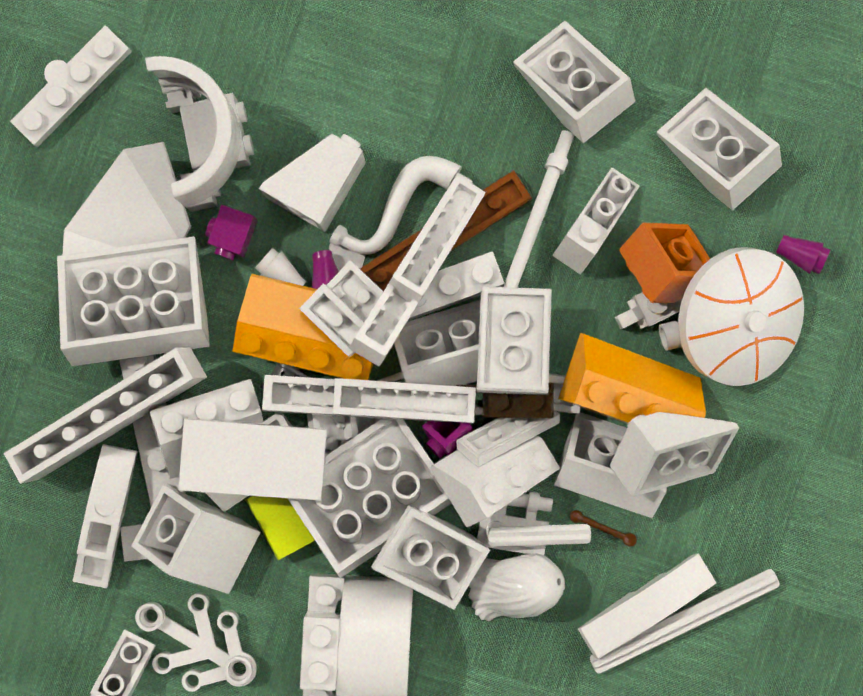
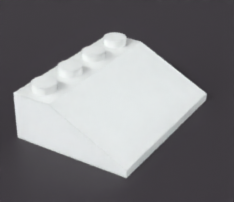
M195 236L57 256L60 348L71 366L168 353L174 348L191 347V349L210 347L207 312Z
M382 418L325 456L321 501L288 498L339 578H342L382 550L408 505L434 516L451 504L450 499L430 468L434 463L403 419Z

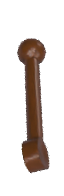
M574 510L570 513V520L573 523L582 522L621 539L626 546L631 547L636 544L637 538L633 533L627 532L624 534L583 516L580 510Z

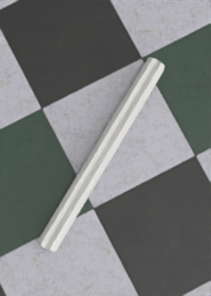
M767 569L658 622L599 659H595L592 654L590 662L597 674H601L780 586L779 580L772 569Z

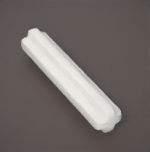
M587 524L491 527L488 530V543L492 547L587 544L591 541V528Z

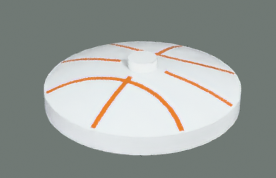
M751 247L733 248L711 258L691 279L682 298L679 310V337L689 362L704 376L731 386L749 385L771 375L789 357L801 332L804 317V301L800 283L791 267L784 260L764 250Z

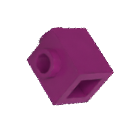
M221 204L217 218L212 217L207 226L206 237H209L207 243L216 248L214 254L232 261L235 255L244 258L258 220L253 215Z
M427 421L422 426L429 439L426 445L438 458H441L443 455L448 456L456 451V440L473 431L469 423Z

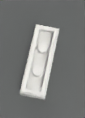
M554 411V418H497L457 439V450L476 466L480 467L559 424L560 413Z

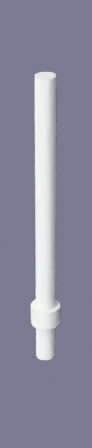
M563 130L561 132L554 153H550L545 164L547 169L503 287L518 288L559 175L564 174L568 164L566 157L574 138V134L569 131Z

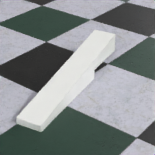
M456 175L356 334L349 349L378 367L381 365L484 197L485 191Z
M265 375L262 410L264 412L474 423L476 387Z

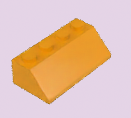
M251 274L237 320L232 352L344 379L368 380L373 368L372 362L357 353L348 357L299 309L317 289Z
M580 333L558 397L559 400L629 424L636 416H646L658 412L705 418L706 409L700 377Z

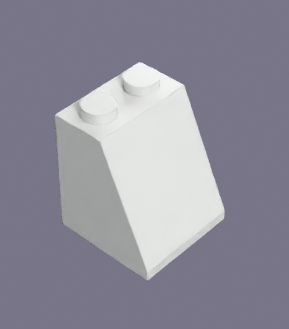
M331 134L265 180L259 189L268 200L326 232L366 164L363 151L359 148L361 144L345 134L341 138Z
M163 484L131 547L170 576L229 594L261 532L236 516L223 512L212 505Z

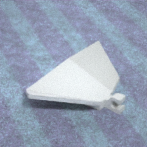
M164 142L123 149L64 229L62 255L186 238L191 225L185 206L173 197L171 183L177 181Z

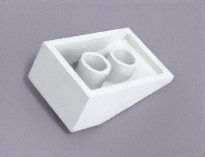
M566 21L562 22L513 61L514 66L560 122L582 143L586 142L635 102L630 78Z
M707 88L701 91L657 131L658 137L703 186L732 211L782 166L780 144Z
M658 412L646 416L639 415L629 422L626 433L616 449L610 467L631 497L706 476L716 471L739 426L736 422Z
M408 505L371 567L375 571L455 609L490 552V549L470 533L445 520Z

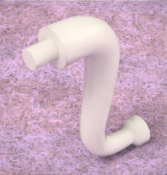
M423 156L414 159L400 171L396 178L376 233L368 240H360L349 235L347 228L338 225L330 238V243L335 246L343 245L345 248L358 254H374L382 250L393 238L412 194L422 182L432 181L447 190L456 175L470 183L473 181L460 174L462 166L437 156Z

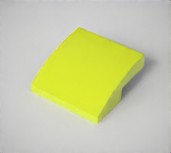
M251 496L246 499L278 560L315 541L288 498Z

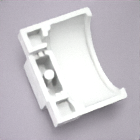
M147 57L145 60L148 72L153 71L159 79L162 93L167 94L168 102H165L167 109L171 114L181 113L190 162L194 171L180 175V181L171 183L173 197L191 212L217 207L216 197L221 196L220 188L226 183L235 168L250 166L249 156L254 155L250 134L244 135L242 126L243 122H247L243 101L238 102L233 93L224 94L206 72L192 63L173 57ZM201 94L207 97L205 100L196 102V98L201 97Z
M312 573L309 578L308 611L304 616L300 677V689H303V696H407L413 589L390 577L345 575L339 578L337 574ZM342 600L341 614L335 613L337 603Z

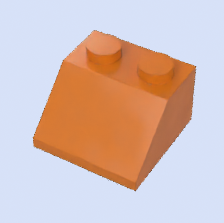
M642 223L619 249L626 261V266L634 274L642 287L643 294L651 303H675L681 300L693 276L710 260L707 252L688 224Z

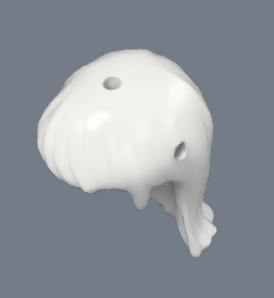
M525 554L505 560L485 558L469 585L471 590L468 596L472 600L471 607L475 609V615H478L481 620L489 622L499 616L511 618L535 617L558 603L565 589V580L561 570L555 563L541 554Z

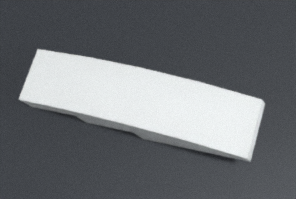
M699 553L693 554L667 573L659 574L637 591L626 594L579 627L578 631L595 659H599L677 611L716 584V581Z

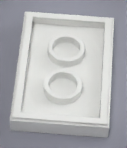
M481 287L477 392L548 395L552 289Z

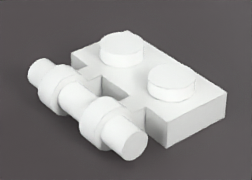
M531 491L529 495L522 494L507 505L526 508L525 518L505 515L506 505L489 518L479 522L477 539L488 548L544 555L546 545L492 547L488 543V530L491 527L549 525L548 521L536 520L538 510L551 512L553 498L540 497V493Z

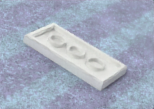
M184 419L178 490L321 501L327 429Z

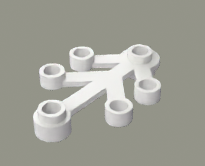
M202 592L195 593L188 600V608L194 615L198 635L165 616V610L159 603L148 602L137 610L135 620L142 630L153 631L159 629L191 648L172 654L167 651L158 653L152 661L153 669L159 674H166L172 668L209 659L220 667L204 672L198 669L188 670L182 677L184 689L194 692L203 685L226 680L233 686H245L254 679L257 672V664L249 653L242 651L237 631L239 616L233 610H225L217 619L218 627L225 634L227 653L216 646L207 611L210 606V599ZM199 597L204 600L205 606L203 609H196L194 607V598ZM152 609L157 612L158 618L156 621L148 620L146 616L148 610ZM223 616H232L234 625L231 627L225 626L222 622ZM160 657H165L169 660L168 668H161L159 666L158 659ZM237 662L243 663L246 667V672L238 674L234 670V664ZM189 675H196L199 679L198 685L191 686L187 681V677Z

